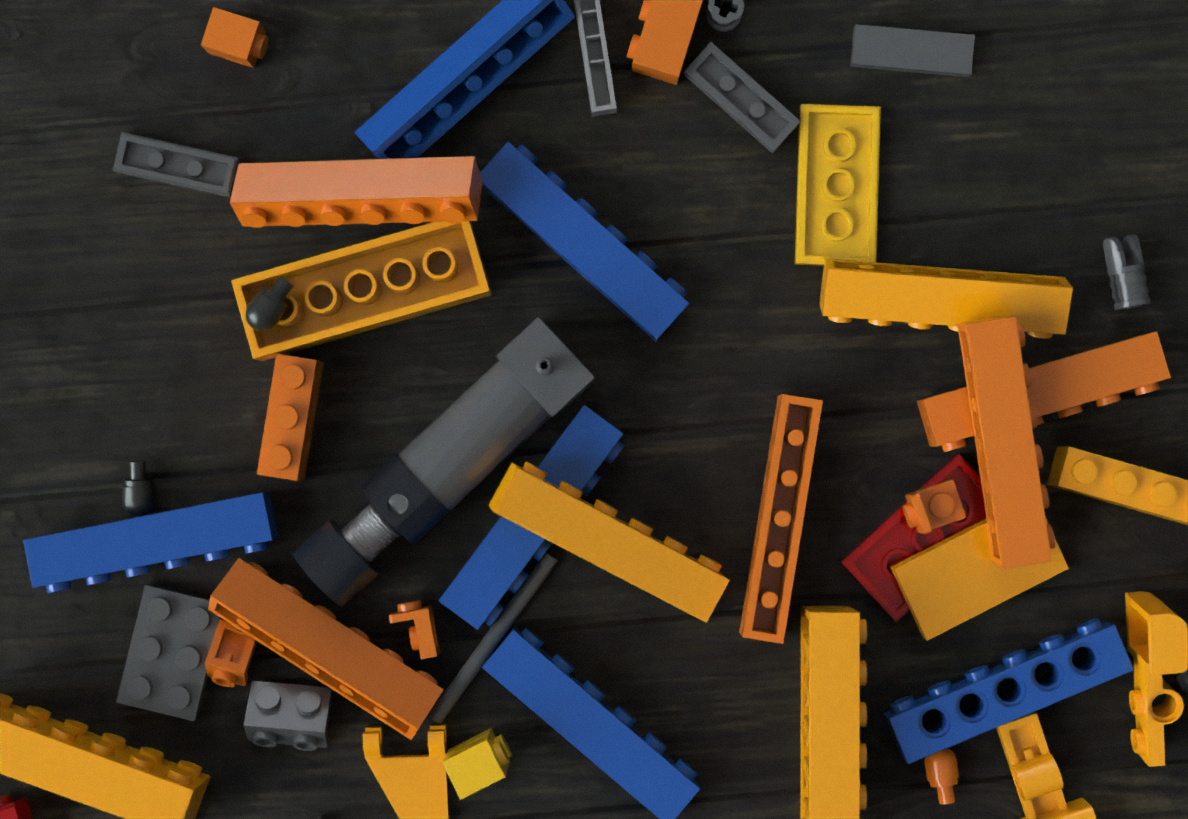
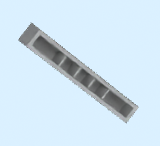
M574 0L592 117L617 113L600 0Z

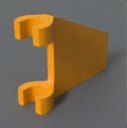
M430 724V730H428L429 754L384 756L382 754V726L365 727V732H363L365 760L399 819H449L447 772L442 764L447 748L446 724Z

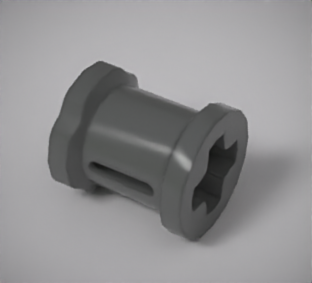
M709 0L706 10L707 23L717 32L725 33L732 31L741 20L744 11L743 0ZM724 3L731 6L727 17L719 15Z

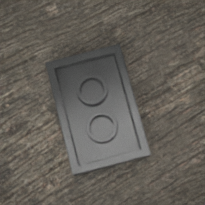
M152 584L145 585L116 703L190 721L198 719L208 679L205 661L219 619H222L208 610L210 598Z

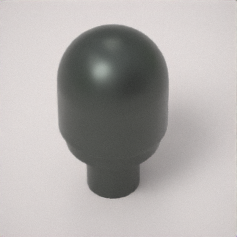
M279 277L270 291L263 288L261 292H258L246 309L248 324L258 331H267L273 328L285 313L284 309L287 304L283 300L293 288V285Z
M129 461L130 478L124 479V485H122L123 507L128 514L134 517L146 516L155 506V484H153L152 478L146 477V461Z

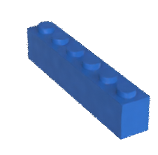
M502 0L354 133L377 159L418 158L573 20L575 15L564 0Z
M507 142L480 172L483 181L482 187L656 342L689 305V302L684 299L688 294L686 290L672 278L665 282L654 272L658 266L642 251H639L636 255L624 245L628 239L611 224L607 228L603 227L594 218L598 212L583 198L580 197L575 202L564 192L568 188L567 184L554 172L549 171L545 175L534 165L538 159L525 146L520 144L515 148Z
M584 405L538 467L548 473L545 480L556 486H559L561 480L583 491V495L587 497L601 478L595 474L603 460L611 464L625 446L618 441L623 433ZM501 516L439 599V602L477 630L483 622L491 626L504 609V606L499 603L502 596L507 590L515 594L528 576L523 571V568L531 557L539 561L552 542Z
M262 492L23 540L32 588L46 585L47 593L71 589V580L86 578L87 585L111 581V572L125 570L126 577L151 573V564L165 562L166 569L190 565L189 557L204 554L205 561L230 557L228 549L244 546L245 554L269 549L268 541L279 539L270 492Z
M514 627L483 664L482 668L659 819H676L700 790L699 783L695 780L698 773L681 758L676 763L664 753L667 749L666 745L655 735L648 732L646 736H643L633 727L636 720L623 708L617 706L613 710L603 702L602 699L606 695L589 680L582 684L571 674L575 668L562 656L556 653L552 658L540 647L544 642L527 627L522 632L517 627Z

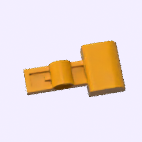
M1144 591L1125 593L1127 651L1133 656L1134 690L1129 692V704L1136 719V729H1131L1130 733L1131 745L1134 753H1137L1149 767L1165 766L1164 725L1171 724L1179 719L1184 709L1182 697L1162 679V675L1187 671L1188 628L1184 620L1154 594ZM1166 694L1162 704L1152 707V702L1158 695Z
M1035 711L996 727L1025 817L1020 819H1097L1092 806L1083 797L1066 803L1062 792L1063 780L1059 768L1049 752L1038 715Z

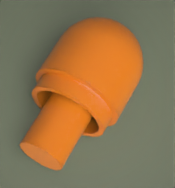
M949 748L925 757L924 760L927 781L930 782V787L937 788L939 804L955 803L953 785L958 784V778L960 777L956 756Z

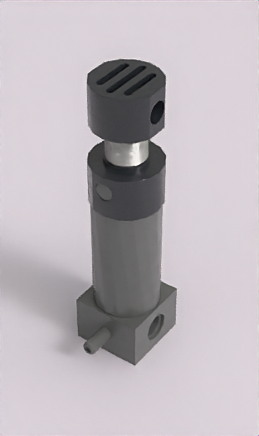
M539 317L496 355L499 359L497 363L399 454H394L361 485L362 491L369 499V506L363 508V511L358 513V516H355L344 528L335 520H328L293 552L296 561L304 572L335 603L345 607L382 573L374 561V557L379 555V552H382L384 547L390 545V542L395 540V537L403 536L412 544L417 545L452 512L451 510L547 420L551 417H557L595 381V377Z

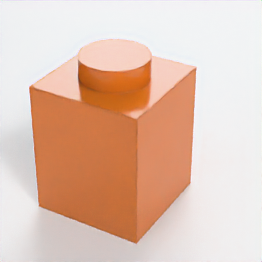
M213 7L201 46L211 55L254 68L257 58L262 59L264 57L269 38L265 35L266 30L259 21Z

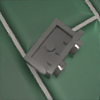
M252 681L243 725L248 741H252L255 745L261 747H275L277 744L293 745L296 749L303 751H313L317 747L327 748L329 740L327 729L333 690L329 687Z

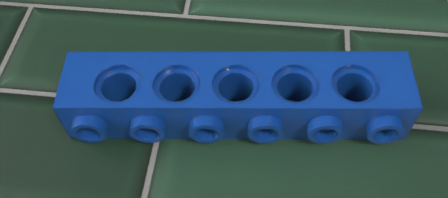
M1099 618L1088 620L1076 626L1078 632L1063 638L1062 634L1047 637L1039 642L1040 648L1026 653L1024 649L1011 652L1002 657V664L990 669L987 665L975 667L965 673L966 679L951 684L950 680L942 681L927 689L928 695L914 700L913 696H907L890 704L892 710L884 712L883 715L901 758L907 764H910L1133 671V666L1115 624L1105 621L1100 622ZM1085 647L1088 653L1087 661L1084 665L1075 667L1072 662V655L1077 648ZM1048 662L1051 674L1046 681L1038 683L1034 676L1035 669L1039 664ZM1005 678H1011L1014 683L1013 692L1006 698H999L997 694L999 682ZM970 693L975 694L977 698L975 709L970 713H961L959 703L962 697ZM937 709L940 713V721L937 726L931 729L923 728L922 717L925 712Z

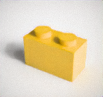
M492 728L448 749L442 764L461 800L505 778L510 763L509 757L512 754L503 735L501 734L496 737Z

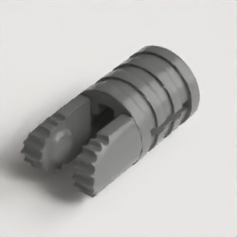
M1127 235L1123 237L1122 242L1117 237L1105 238L1102 244L1108 277H1110L1109 283L1110 288H1112L1114 310H1126L1152 304L1148 294L1147 277L1144 273L1145 266L1137 235Z

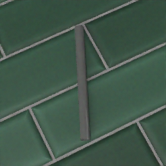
M545 552L428 714L432 720L439 724L444 721L483 664L558 562L557 559Z

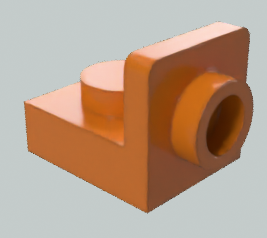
M953 479L905 494L908 504L902 506L909 527H916L918 533L926 534L932 532V529L966 518Z
M421 600L397 604L398 611L389 615L390 623L414 619L415 626L409 627L413 651L419 650L421 659L437 657L440 653L432 605L422 607Z
M219 619L205 661L207 676L214 683L224 687H234L235 684L246 686L248 680L247 671L257 641L227 621Z

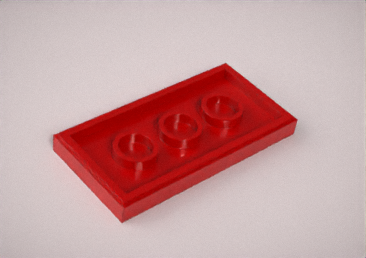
M956 454L918 490L953 479L966 518L932 529V532L921 534L917 532L916 527L910 528L906 521L902 507L908 504L906 500L840 561L895 622L910 609L890 567L986 519L980 476L960 454Z

